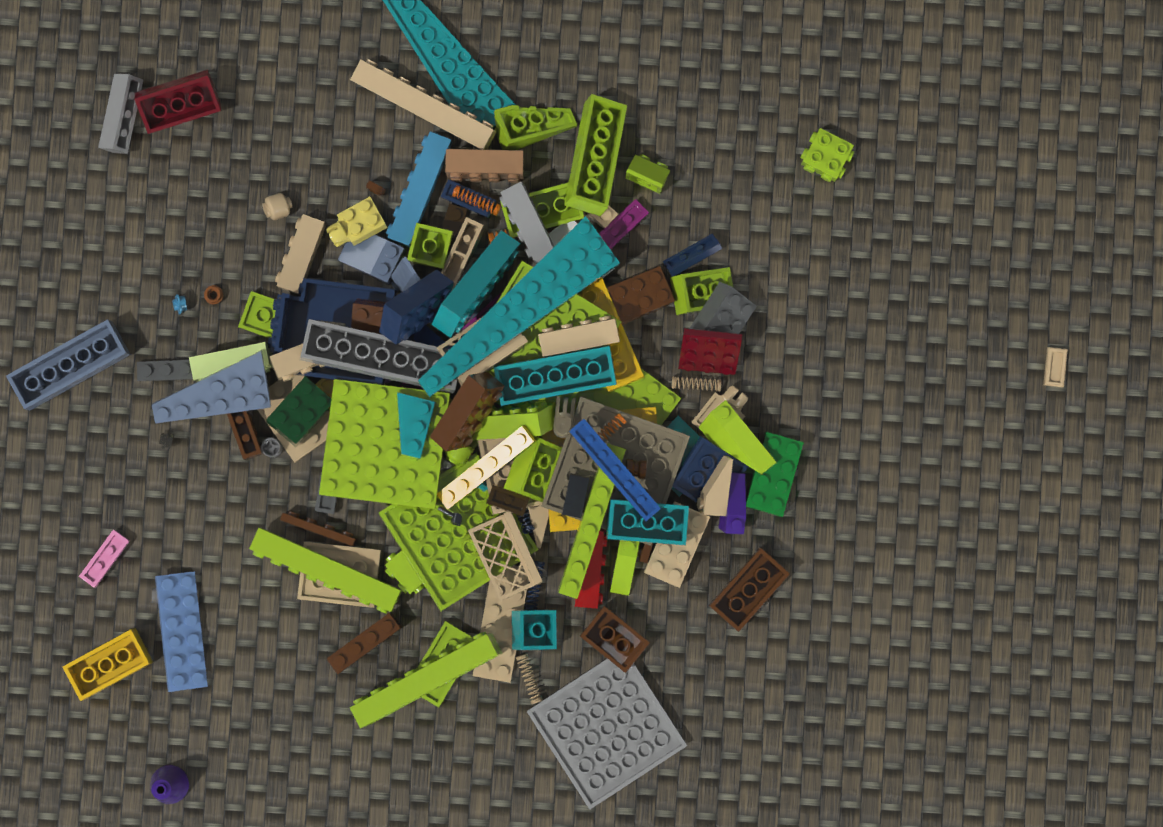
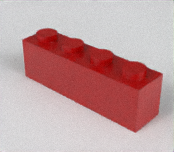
M599 531L578 599L575 598V607L598 609V604L602 605L603 593H599L600 585H604V574H601V566H605L606 555L602 554L603 547H607V538L604 535V531Z

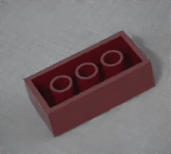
M208 69L135 92L134 97L148 134L221 111V103Z

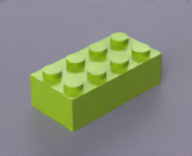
M539 401L535 405L523 402L518 404V406L508 404L501 407H496L493 404L491 413L484 418L482 427L479 431L475 432L472 439L508 438L523 425H525L532 436H542L554 427L555 404H547V401Z

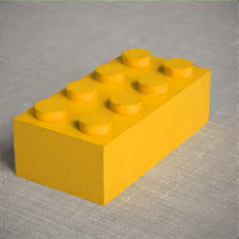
M135 628L63 666V669L79 700L82 701L152 664L153 660Z

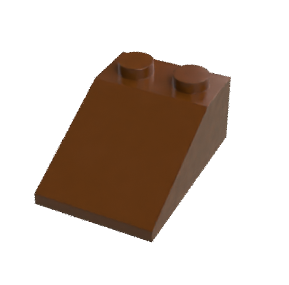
M357 298L353 303L351 328L382 335L379 330L386 302Z
M606 606L600 609L580 634L582 639L625 673L650 643Z

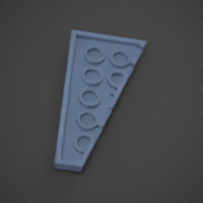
M262 350L154 402L152 409L155 423L271 408Z

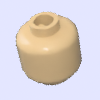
M278 193L266 197L265 203L262 206L267 218L270 217L272 220H278L289 216L292 203L289 197Z

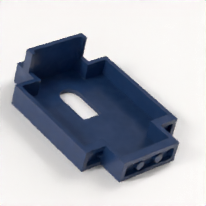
M303 278V283L299 284L298 289L301 297L282 293V295L278 294L277 299H274L273 310L276 311L275 318L271 319L270 328L273 329L272 337L268 339V348H270V352L277 354L303 344L309 319L346 324V327L351 328L353 303L357 298L388 302L396 297L397 291L394 289ZM415 333L410 335V337L407 340L414 341L413 338ZM317 365L312 367L313 370L309 373L302 375L299 372L294 374L328 380L338 379L385 385V378L329 366L320 367Z

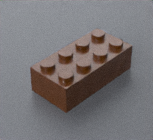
M489 372L468 375L430 435V438L445 451L468 447L473 441L472 437L475 432L479 431L482 427L484 418L491 413V407L502 396V390L505 386Z
M759 548L708 606L739 632L790 573L762 548Z

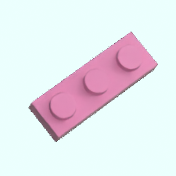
M113 530L79 577L96 588L130 540L118 531Z

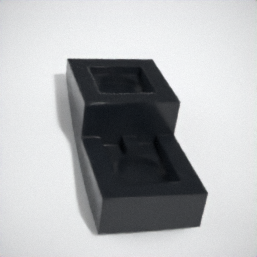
M570 473L562 515L581 518L589 477Z

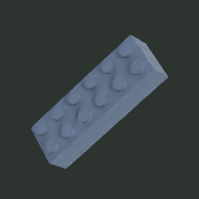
M107 319L6 375L23 408L30 411L131 354L114 323Z

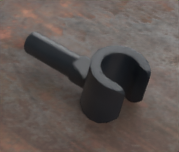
M442 506L438 507L437 510L452 517L451 524L461 525V514L450 512Z

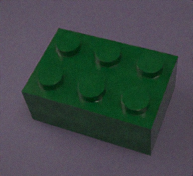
M305 376L271 413L266 422L294 447H297L330 410L331 398Z

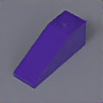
M732 472L726 516H720L719 529L728 534H744L746 521L745 473Z

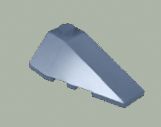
M406 257L402 258L391 275L393 288L401 293L420 281V278Z

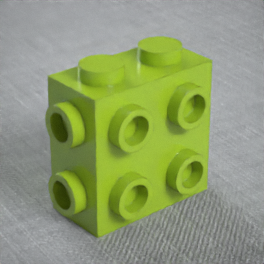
M820 128L818 132H813L809 140L812 143L810 148L804 149L800 157L803 159L801 165L804 166V170L810 173L816 172L820 174L823 180L835 182L837 178H842L846 170L843 167L845 162H850L854 155V151H852L854 145Z
M402 550L398 554L392 553L386 559L388 563L385 564L387 568L385 572L392 579L396 578L400 582L398 586L405 594L407 592L409 594L413 592L417 594L425 587Z

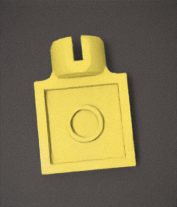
M368 197L337 214L338 221L330 225L326 230L334 245L340 247L347 242H351L355 246L386 229L387 226L371 197Z

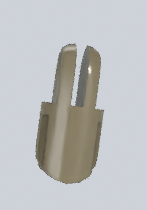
M557 396L553 429L556 436L566 438L571 434L569 431L573 426L576 398H572L571 412L569 414L567 413L568 397H564L563 412H559L561 396Z

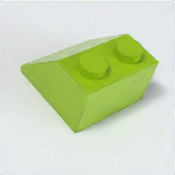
M640 154V156H634L626 171L625 179L660 194L670 170L667 169L668 166L660 162L655 164L650 161L649 157Z
M416 223L407 257L408 261L423 266L444 269L453 231Z

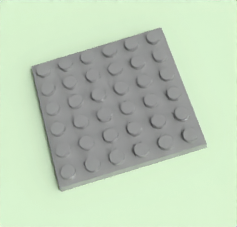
M605 659L527 710L528 715L589 809H592L687 746L634 663L625 673L609 659Z

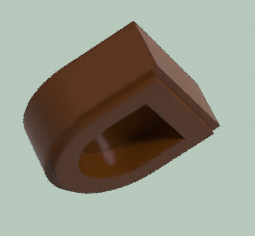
M370 180L366 184V189L378 196H383L386 191L383 187Z

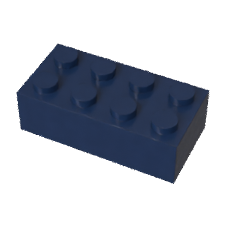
M435 270L384 304L379 332L396 345L403 340H407L410 335L416 331L419 332L425 325L433 322L442 302L451 293L454 282L438 270Z

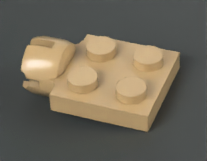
M730 386L723 395H718L715 392L692 423L699 428L709 413L725 400L743 420L745 415L742 414L741 409L747 402L748 397L742 392L736 400L732 399L739 391L735 386Z

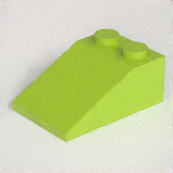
M730 267L670 277L676 315L701 311L719 282L733 287Z

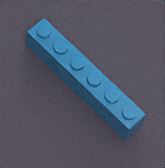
M429 132L428 136H424L421 144L423 150L421 154L418 153L414 163L417 165L415 170H411L407 181H409L407 189L404 188L400 199L403 200L401 205L396 207L393 214L395 220L393 224H389L386 232L390 241L410 248L416 223H421L445 163L446 149L451 148V139L433 132Z

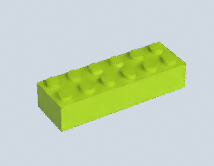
M591 94L585 101L564 203L565 206L597 216H601L608 209L627 105Z

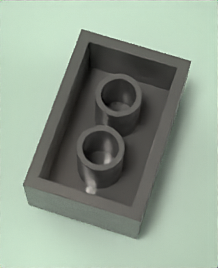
M719 282L689 329L739 334L757 306L733 287Z

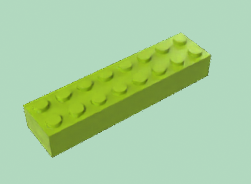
M486 631L472 637L474 641H465L455 646L456 651L448 650L439 655V660H429L421 665L422 669L416 668L405 673L404 679L401 677L387 683L389 687H379L370 692V697L366 695L353 701L354 705L350 707V710L360 729L373 724L421 698L422 695H427L503 654L492 633L487 634Z

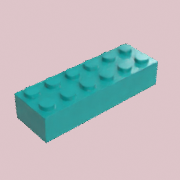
M501 230L442 302L432 325L450 338L455 332L459 334L465 325L464 322L471 319L476 307L479 308L485 300L484 297L491 294L495 283L498 284L504 276L503 273L510 270L514 264L513 261L519 254L517 249L520 243Z
M610 345L494 367L495 378L505 386L500 397L501 406L617 385Z

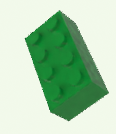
M769 432L764 433L762 445L777 463L762 475L754 470L746 497L747 508L783 517L804 442Z

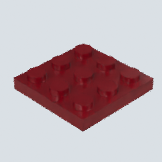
M684 328L678 369L735 375L742 334Z

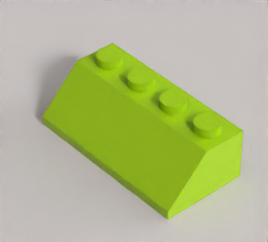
M568 183L529 193L546 229L584 218L583 211L564 205ZM501 203L509 235L512 238L518 237L517 231L519 229L516 224L513 225L508 217V214H510L508 207L504 208Z

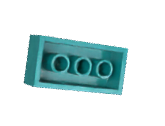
M610 499L606 538L686 545L689 506L657 503L661 509L645 521L629 501Z

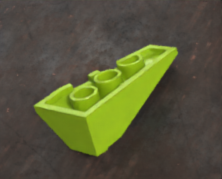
M511 105L494 111L496 135L502 150L521 149L577 127L570 108L548 107V109L536 108V106L524 108L518 105Z
M726 400L711 411L699 426V429L712 444L761 475L777 463Z

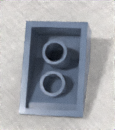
M373 235L355 246L351 242H347L338 261L390 285L391 275L406 251L397 244Z

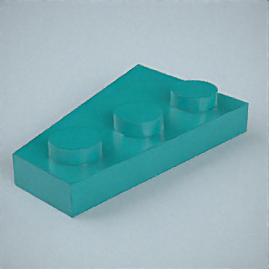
M397 392L401 454L421 459L435 402Z

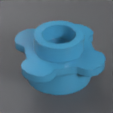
M176 294L175 299L172 300L175 311L178 310V314H181L182 311H187L186 300L184 296Z

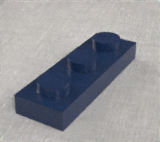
M710 234L664 260L663 263L673 277L708 256L713 255L721 250L722 247L715 236Z

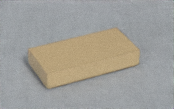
M1047 348L1044 386L1064 387L1068 349Z

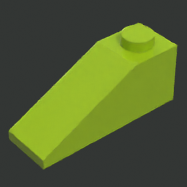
M619 541L610 592L629 596L639 541Z

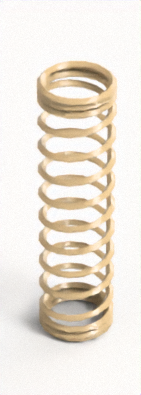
M673 376L672 378V389H676L677 380L678 387L680 389L683 379V389H685L687 381L689 390L692 380V389L694 390L695 383L697 381V390H699L701 381V387L703 391L706 380L707 391L709 388V383L711 384V391H713L714 382L716 392L717 390L718 392L721 391V379H718L717 383L716 379H714L713 384L712 380L709 379L707 386L706 378L704 379V382L702 381V378H700L699 384L697 378H695V381L693 383V378H691L689 382V379L687 377L685 380V384L683 377L681 378V381H679V377L676 378V376Z
M523 654L516 657L517 661L524 659L517 664L526 663L519 668L528 667L522 670L521 673L529 672L522 677L531 676L525 679L524 682L533 680L525 686L534 685L527 689V691L536 689L528 693V695L537 694L530 698L531 704L542 701L543 698L538 696L541 692H536L539 688H533L538 683H533L536 679H530L535 675L530 674L533 670H528L532 667L531 665L525 666L530 663V661H525L529 658L528 654Z

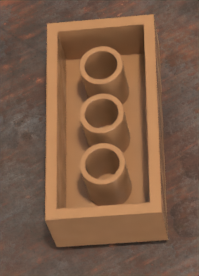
M446 149L445 172L447 178H451V181L461 182L462 179H470L471 182H481V179H489V182L498 183L500 180H508L509 183H519L520 180H524L523 151Z

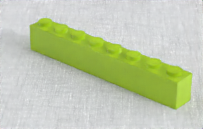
M606 443L622 462L626 449ZM599 466L557 591L560 594L578 599L614 488V484Z
M258 528L249 548L254 551L253 555L263 559L266 556L271 559V563L281 567L284 564L289 567V571L295 574L302 572L306 574L305 578L316 582L318 579L324 582L323 586L334 590L336 587L342 590L341 594L350 598L354 595L360 598L359 602L368 606L372 603L377 606V610L386 614L388 611L392 612L402 591L263 528Z

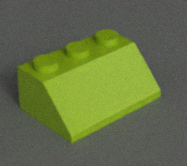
M533 436L536 441L514 458L504 489L543 503L562 447Z

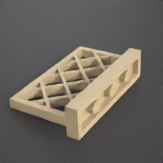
M479 320L437 347L436 349L443 357L446 354L443 349L448 345L454 346L456 343L453 342L457 339L459 341ZM519 334L457 378L458 382L462 386L468 375L489 371L526 346L528 340L524 335Z
M506 512L468 530L500 601L543 582L511 512ZM502 520L505 527L503 533L499 534L491 531L494 523ZM480 529L488 532L485 542L476 540L474 532ZM506 531H507L509 537L504 536V534H505ZM490 533L501 537L497 547L486 544ZM503 538L511 540L513 545L510 552L499 548ZM485 546L496 549L492 560L484 557L483 551ZM498 551L509 554L505 565L495 562ZM511 555L519 558L521 562L518 570L507 566ZM493 563L504 567L500 578L493 576L491 573ZM522 566L525 572L520 571ZM506 568L517 572L513 583L502 579ZM519 573L526 575L530 582L525 586L515 584ZM494 578L499 580L498 585L496 584ZM501 581L512 585L510 592L503 596L499 591Z

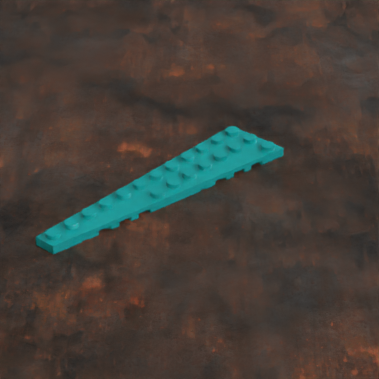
M382 0L447 103L460 107L459 112L463 114L469 112L477 116L476 121L480 123L484 120L494 125L493 128L496 127L494 111L515 105L513 101L498 87L495 81L489 77L484 69L471 57L468 51L462 47L459 41L421 0Z

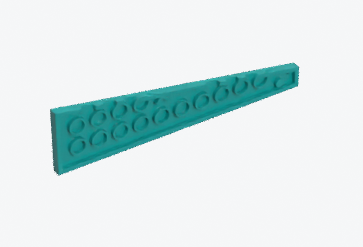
M585 216L418 380L429 397L620 264L588 218Z

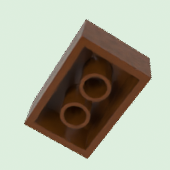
M660 266L607 287L622 325L670 306L675 302Z

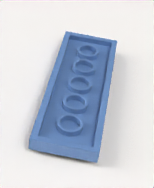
M195 571L155 576L168 692L208 687Z

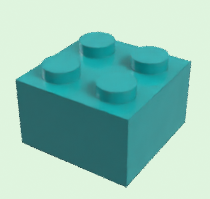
M556 610L512 611V650L557 649Z

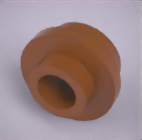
M215 285L209 286L204 292L205 300L212 305L219 304L224 296L222 289ZM213 292H217L215 299L211 298Z

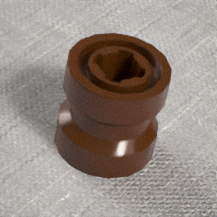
M626 459L625 467L634 477H638V479H645L647 461Z

